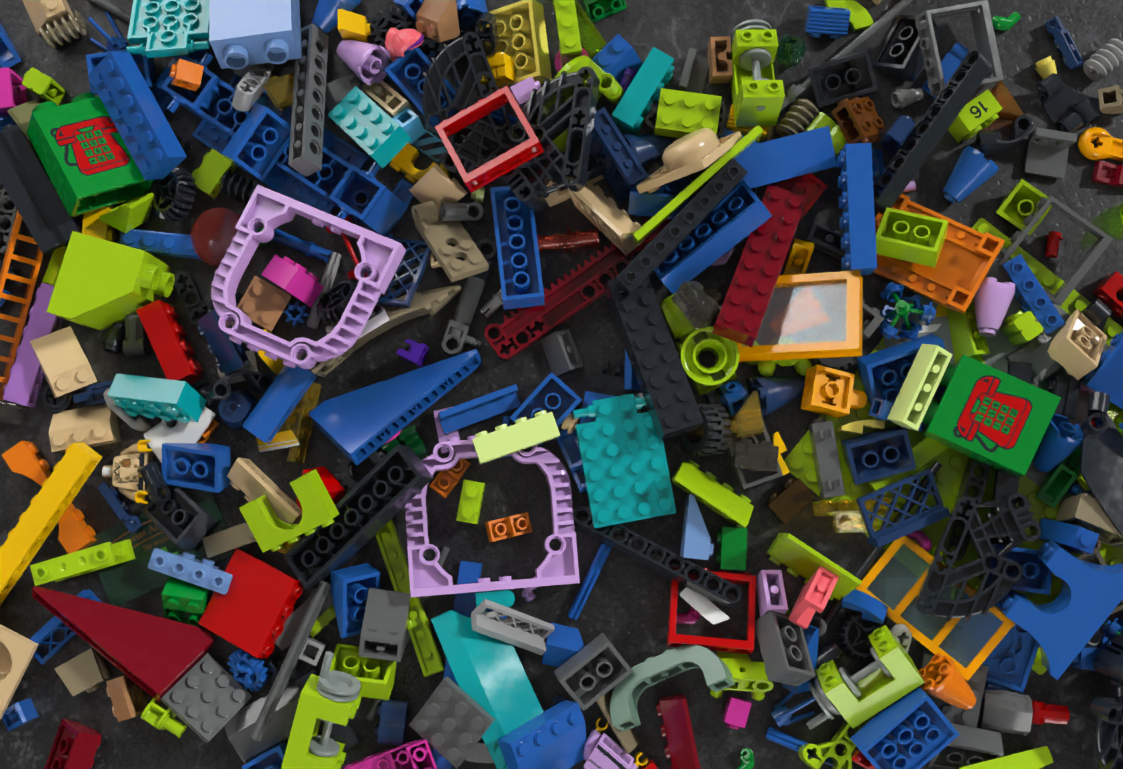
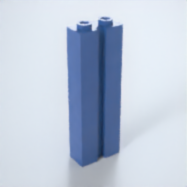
M829 126L751 145L735 158L748 172L743 180L750 188L837 166Z

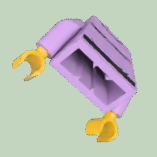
M601 718L597 719L595 723L596 729L591 731L584 744L583 758L586 761L583 766L584 769H639L640 765L645 766L648 763V758H645L642 762L638 760L643 752H637L633 758L607 734L603 733L601 735V731L607 729L608 722L604 728H600L598 722Z

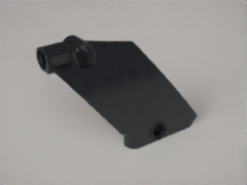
M1097 391L1091 392L1085 419L1080 424V429L1083 432L1080 473L1107 517L1123 537V437L1107 413L1110 395ZM1091 421L1096 424L1097 429L1092 426Z

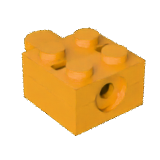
M815 365L806 370L801 409L839 419L848 415L850 409L857 410L864 407L867 403V395L865 392L853 388L855 374Z

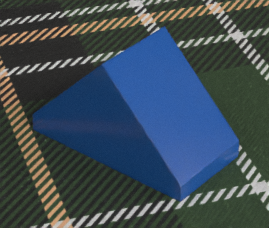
M31 698L8 707L2 719L9 732L39 716Z

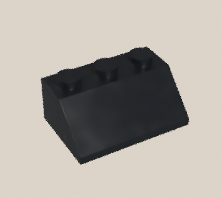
M899 15L872 64L874 68L899 81L915 82L924 66L915 16ZM932 19L937 41L942 31Z

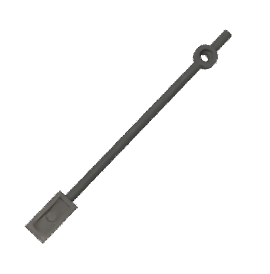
M901 0L832 59L854 51L914 0ZM810 77L802 84L797 86L793 84L786 90L785 93L787 95L784 98L781 111L796 101L812 86Z

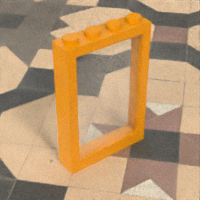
M860 270L779 276L752 348L736 342L740 355L739 362L862 356L863 278Z

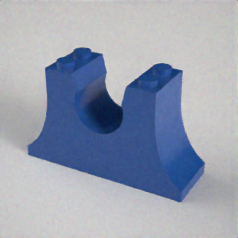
M1050 539L1048 543L1045 542L1041 545L1037 557L1055 576L1060 577L1062 588L1059 596L1048 604H1037L1030 601L1024 594L1011 590L999 602L998 607L1006 617L1035 638L1041 652L1043 666L1051 676L1058 680L1123 599V564L1098 565L1086 562L1072 555Z

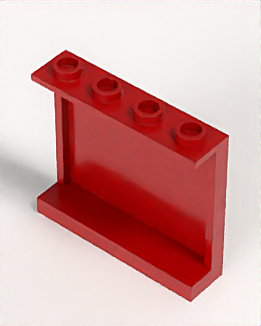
M236 548L225 572L233 575L227 594L214 592L198 624L256 658H268L274 650L277 638L284 630L287 618L293 612V606L297 598L303 592V585L300 580H296L254 557L253 553Z

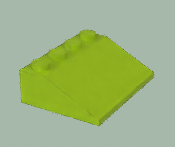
M690 459L688 462L682 461L670 479L671 483L686 493L693 494L695 499L735 526L746 528L754 508L750 504L751 500L742 494L738 496L733 493L734 488L728 484L723 483L721 485L715 481L717 477L712 473L700 471L698 469L700 466Z
M779 533L766 552L770 556L769 560L778 566L783 564L788 567L786 571L796 578L798 575L803 577L805 584L820 566L839 576L829 598L831 601L833 598L841 600L862 582L789 533Z

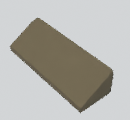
M609 690L596 702L624 750L629 754L639 744V739L632 728L621 732L613 727L610 715L612 693Z

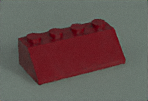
M683 693L658 698L659 704L655 705L658 717L662 716L663 725H660L662 738L666 737L668 746H664L666 759L670 758L672 767H668V769H700L685 696Z
M62 719L44 769H91L94 764L96 750L101 744L102 735L94 728Z

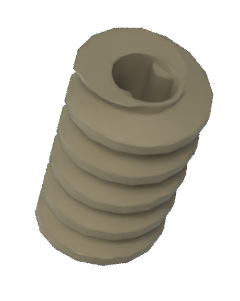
M75 10L76 17L68 13V21L64 17H60L61 24L53 20L54 27L46 23L47 30L39 26L44 40L53 49H56L58 44L61 46L65 45V40L72 42V37L79 39V33L82 36L87 34L85 23L77 10Z
M805 98L796 99L794 105L790 107V111L785 114V118H782L780 124L776 126V132L781 137L798 134L797 131L804 132L805 130L801 125L808 126L809 122L806 119L813 120L814 116L811 112L817 114L819 112L818 109Z

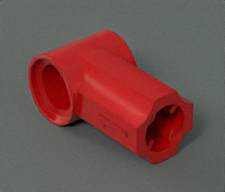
M1032 700V724H1044V722L1067 724L1070 716L1068 706L1045 704V702Z

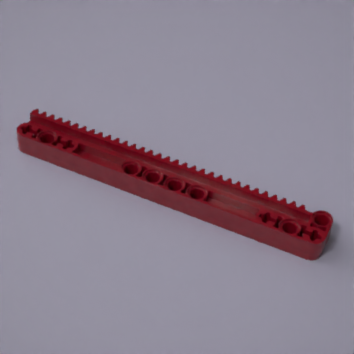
M703 186L697 193H695V194L693 195L692 199H693L705 186ZM644 218L641 227L649 220ZM666 219L627 256L612 242H610V249L604 246L603 253L598 250L597 258L591 255L590 262L587 260L583 261L584 267L579 264L577 265V272L571 269V276L564 274V281L558 278L557 286L551 283V290L544 288L545 305L525 307L524 309L517 308L518 313L516 314L511 311V318L504 316L505 322L500 326L497 324L488 325L484 331L485 337L498 357L504 361L513 359L605 294V286L599 280L602 277H608L610 280L615 279L620 274L616 268L620 265L627 267L633 260V256L639 254L672 219ZM591 288L594 291V295L586 297L583 291ZM535 324H543V331H534L533 336L535 337L531 338V334L527 329L530 328V331L532 332L536 329ZM493 329L500 332L499 337L496 339L489 337V332ZM521 334L528 336V341L524 344L517 342V337ZM511 340L514 341V344H515V346H516L518 349L515 350L514 346L511 347V346H512V343L510 342ZM502 347H511L509 349L510 354H501L503 352Z

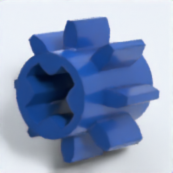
M296 301L295 305L288 303L289 308L287 311H283L284 314L288 315L285 321L289 323L293 320V326L297 327L298 323L305 325L304 320L306 317H309V314L305 313L308 307L306 305L300 307L299 301ZM298 310L300 312V315L294 317L293 313H296Z

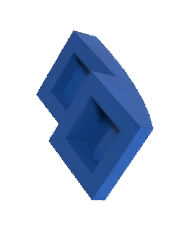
M854 589L843 597L842 607L862 612V619L883 624L888 607L876 598Z

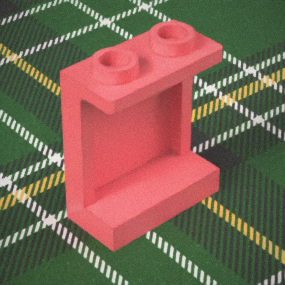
M820 566L803 586L787 619L801 628L807 629L815 611L821 613L824 610L839 576Z

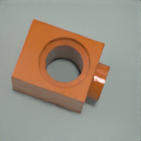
M179 59L175 65L172 64L170 69L171 84L196 91L201 84L204 66Z

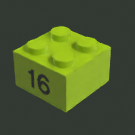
M988 89L964 106L948 128V131L957 143L963 139L967 142L977 132L986 129L993 121L999 118L997 114L1003 108Z

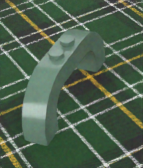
M683 645L674 649H667L663 654L656 657H649L645 662L632 667L633 672L615 686L610 702V715L613 727L624 732L641 725L637 710L638 700L641 694L654 684L689 669L699 668L703 671L707 686L714 692H718L735 684L731 671L717 655L709 649L698 645Z

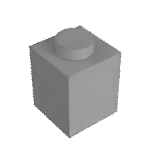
M308 637L299 659L316 666L326 644Z

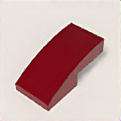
M1101 160L1096 161L1091 181L1123 188V164L1117 166Z

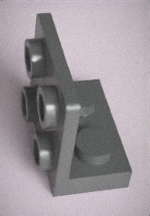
M1037 127L1028 136L1024 173L1063 179L1066 172L1068 150L1070 146L1077 142L1078 134Z
M847 297L843 299V301L841 302V304H843L846 308ZM864 299L862 301V320L864 321L862 322V342L868 339L884 320L880 316L881 312L874 307L870 308L866 305Z

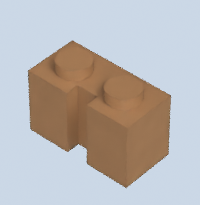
M731 36L710 37L707 45L709 84L730 83L733 76L732 60H728L731 54Z

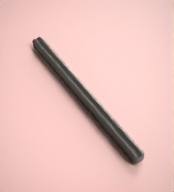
M320 581L251 731L250 737L255 741H261L331 589V584L328 582Z

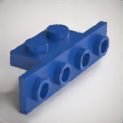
M1021 254L1002 265L1012 283L1015 284L1013 298L1015 300L1018 299L1022 305L1020 306L1022 313L1031 311L1044 328L1043 330L1046 335L1066 324Z

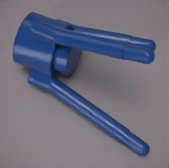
M108 11L105 12V15L117 34V38L115 36L110 37L91 17L88 18V21L107 39L106 44L108 46L106 47L95 39L90 38L89 40L106 52L127 49L128 42L123 38Z
M790 691L779 703L773 706L775 710L771 714L778 726H788L793 722L813 716L815 714L814 711L793 717L792 714L815 701L814 696L789 710L787 706H782L795 694V692Z

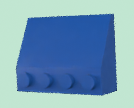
M931 333L857 358L860 378L870 405H872L874 397L894 403L921 344L938 345L945 350L943 339ZM938 385L934 397L939 400L945 387ZM879 404L876 408L877 413L879 411L881 404Z
M918 686L884 708L850 739L876 769H921L960 734L930 697Z
M569 700L562 701L498 739L497 741L507 768L569 769L584 759L586 727L579 703Z

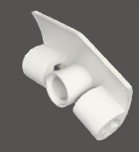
M204 406L198 422L189 421V423H182L177 420V424L173 427L175 419L171 421L162 419L160 423L145 432L144 437L146 440H151L148 444L162 463L163 443H197L216 414Z

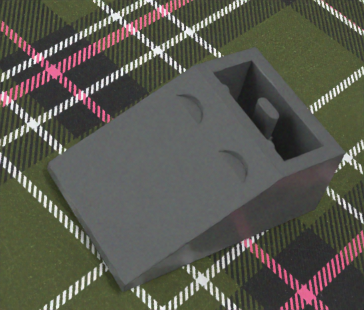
M369 588L360 637L359 656L401 661L405 652L410 593Z

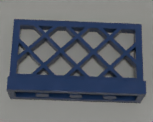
M386 233L385 237L408 247L403 257L411 253L414 257L407 261H404L402 258V264L398 266L394 274L395 279L390 282L386 290L388 295L379 298L377 305L409 308L432 251L425 241L397 239L393 233ZM421 248L426 249L425 252L419 255L415 252ZM416 262L420 263L419 267L413 270L409 268L410 265ZM406 268L408 272L398 277L396 273ZM412 277L413 282L404 286L402 282ZM400 284L402 287L394 292L389 290V288ZM403 293L407 294L405 300H396L395 298Z
M926 468L856 499L869 534L867 537L868 543L875 547H881L950 516L949 509L943 505L931 468ZM926 475L928 483L926 488L918 486L920 478ZM906 483L912 486L908 497L900 493L902 486ZM916 488L924 491L920 502L912 499ZM888 491L894 493L890 505L882 501L885 492ZM929 494L934 497L936 505L931 507L925 505ZM898 496L906 499L902 510L894 507ZM869 499L876 501L872 512L867 511L864 504ZM911 502L919 505L916 513L913 515L907 513ZM880 504L888 507L884 518L876 515ZM893 510L901 513L898 521L895 523L889 521ZM875 518L883 521L880 529L874 531L872 526Z

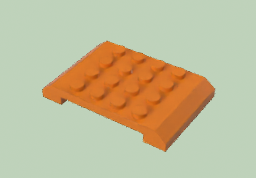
M901 194L892 206L893 209L948 221L945 242L935 268L876 254L877 268L873 273L898 285L902 284L904 288L954 312L965 314L1003 247L1005 240L987 232L985 234L910 201V197ZM878 213L875 217V234L878 231L884 214Z

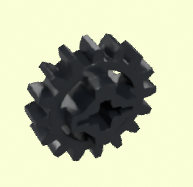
M395 7L392 8L391 12L385 8L384 14L377 12L379 18L373 17L374 24L370 25L373 31L371 36L375 38V44H380L384 48L386 34L390 28L402 30L413 27L412 21H409V15L404 16L403 10L397 13Z

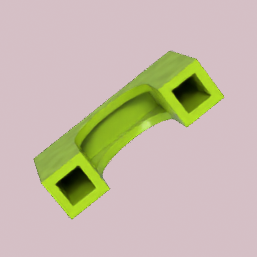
M552 0L553 9H555L562 68L574 58L582 56L575 0Z
M316 469L290 482L302 506V519L299 524H288L282 521L276 515L265 494L239 508L262 552L270 549L274 552L282 548V543L286 541L291 544L300 539L299 535L305 533L308 536L317 531V526L322 525L324 528L334 523L333 518L339 515V512Z

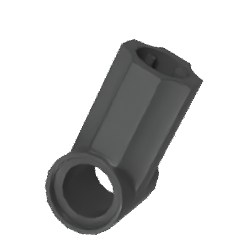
M477 202L441 203L440 216L442 221L479 220L483 215V207ZM470 207L474 209L473 216L469 214Z
M139 315L126 316V338L123 340L125 356L148 355L149 343L145 337V329Z

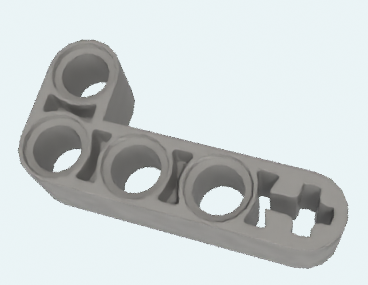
M273 63L248 65L239 70L233 69L235 74L243 77L237 84L231 103L235 109L244 112L250 110L269 85L274 70Z

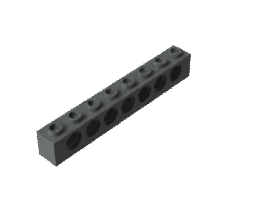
M313 23L301 28L302 58L295 59L288 163L289 166L304 176L318 172L322 167L329 36Z

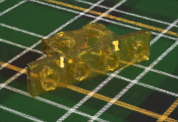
M311 384L278 431L292 430L300 443L298 446L290 447L287 461L303 464L305 461L313 425L309 413L317 407L321 390L320 384Z
M886 497L882 499L883 502L889 505L892 500ZM842 499L839 501L820 500L812 502L815 516L834 515L833 529L835 533L867 532L856 500ZM870 499L865 501L866 510L872 512L876 501ZM880 504L876 515L878 513H886L888 507ZM877 518L874 519L872 524L874 531H877Z

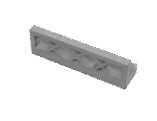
M487 599L471 612L473 631L539 655L546 652L545 639L555 630L553 624ZM486 608L494 610L492 612H484ZM507 615L512 617L506 619L500 618L501 616ZM526 622L529 624L519 625L517 623ZM541 628H542V629H545V630L542 631L541 633L538 632V631H535V629H541Z

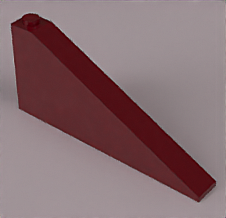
M39 586L32 588V597L158 702L213 648V636L208 631H203L197 626Z

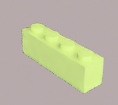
M921 344L887 419L902 428L918 431L953 354L938 345Z
M546 410L535 413V418L527 420L526 417L515 420V424L507 427V424L495 427L494 432L487 433L486 430L475 434L476 438L472 439V443L479 463L483 464L558 438L560 433L553 413H547Z

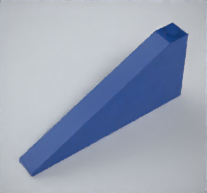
M474 349L326 400L309 413V416L315 426L357 466L483 363L479 352Z

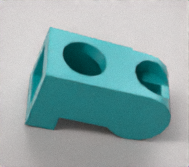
M508 589L475 592L476 608L485 599L508 608L515 602L514 593Z

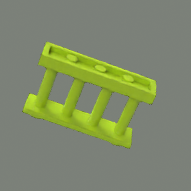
M128 539L114 544L106 542L30 565L34 584L38 586L51 581H55V583L131 561L135 559L131 540Z

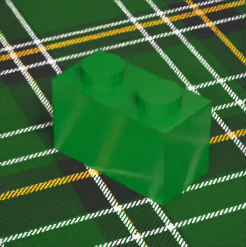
M720 527V531L716 532V543H719V552L715 553V564H718L719 569L746 570L747 528Z

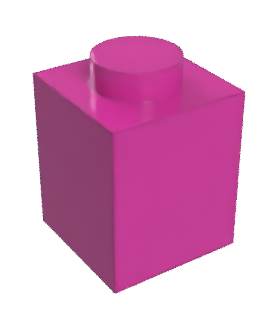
M728 695L722 720L727 723L726 726L736 730L739 727L745 728L752 703L749 700Z

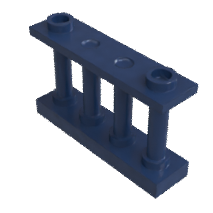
M605 107L596 111L589 155L591 158L597 157L606 160V172L602 176L618 201L622 202L630 197L631 187L645 180L648 175ZM583 136L579 137L581 143L583 140Z

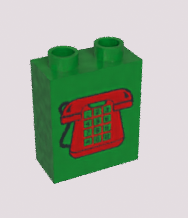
M86 92L76 96L71 103L57 106L55 102L48 101L37 105L32 110L26 134L70 217L133 200L148 193L153 180H145L99 96L95 97L94 93Z
M964 354L957 361L956 365L949 362L939 383L940 386L945 387L938 402L931 400L922 420V423L927 425L923 436L1015 478L1025 476L1061 397Z

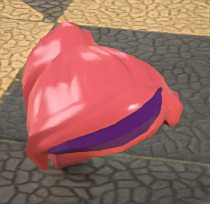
M390 28L386 34L385 48L389 51L391 62H394L400 56L404 57L405 51L420 46L424 42V36L411 28L402 30Z

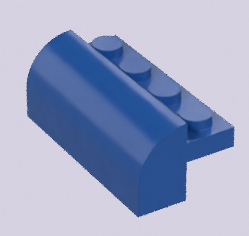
M284 365L242 426L263 442L270 444L317 375L308 369H302L298 366H295L293 369Z

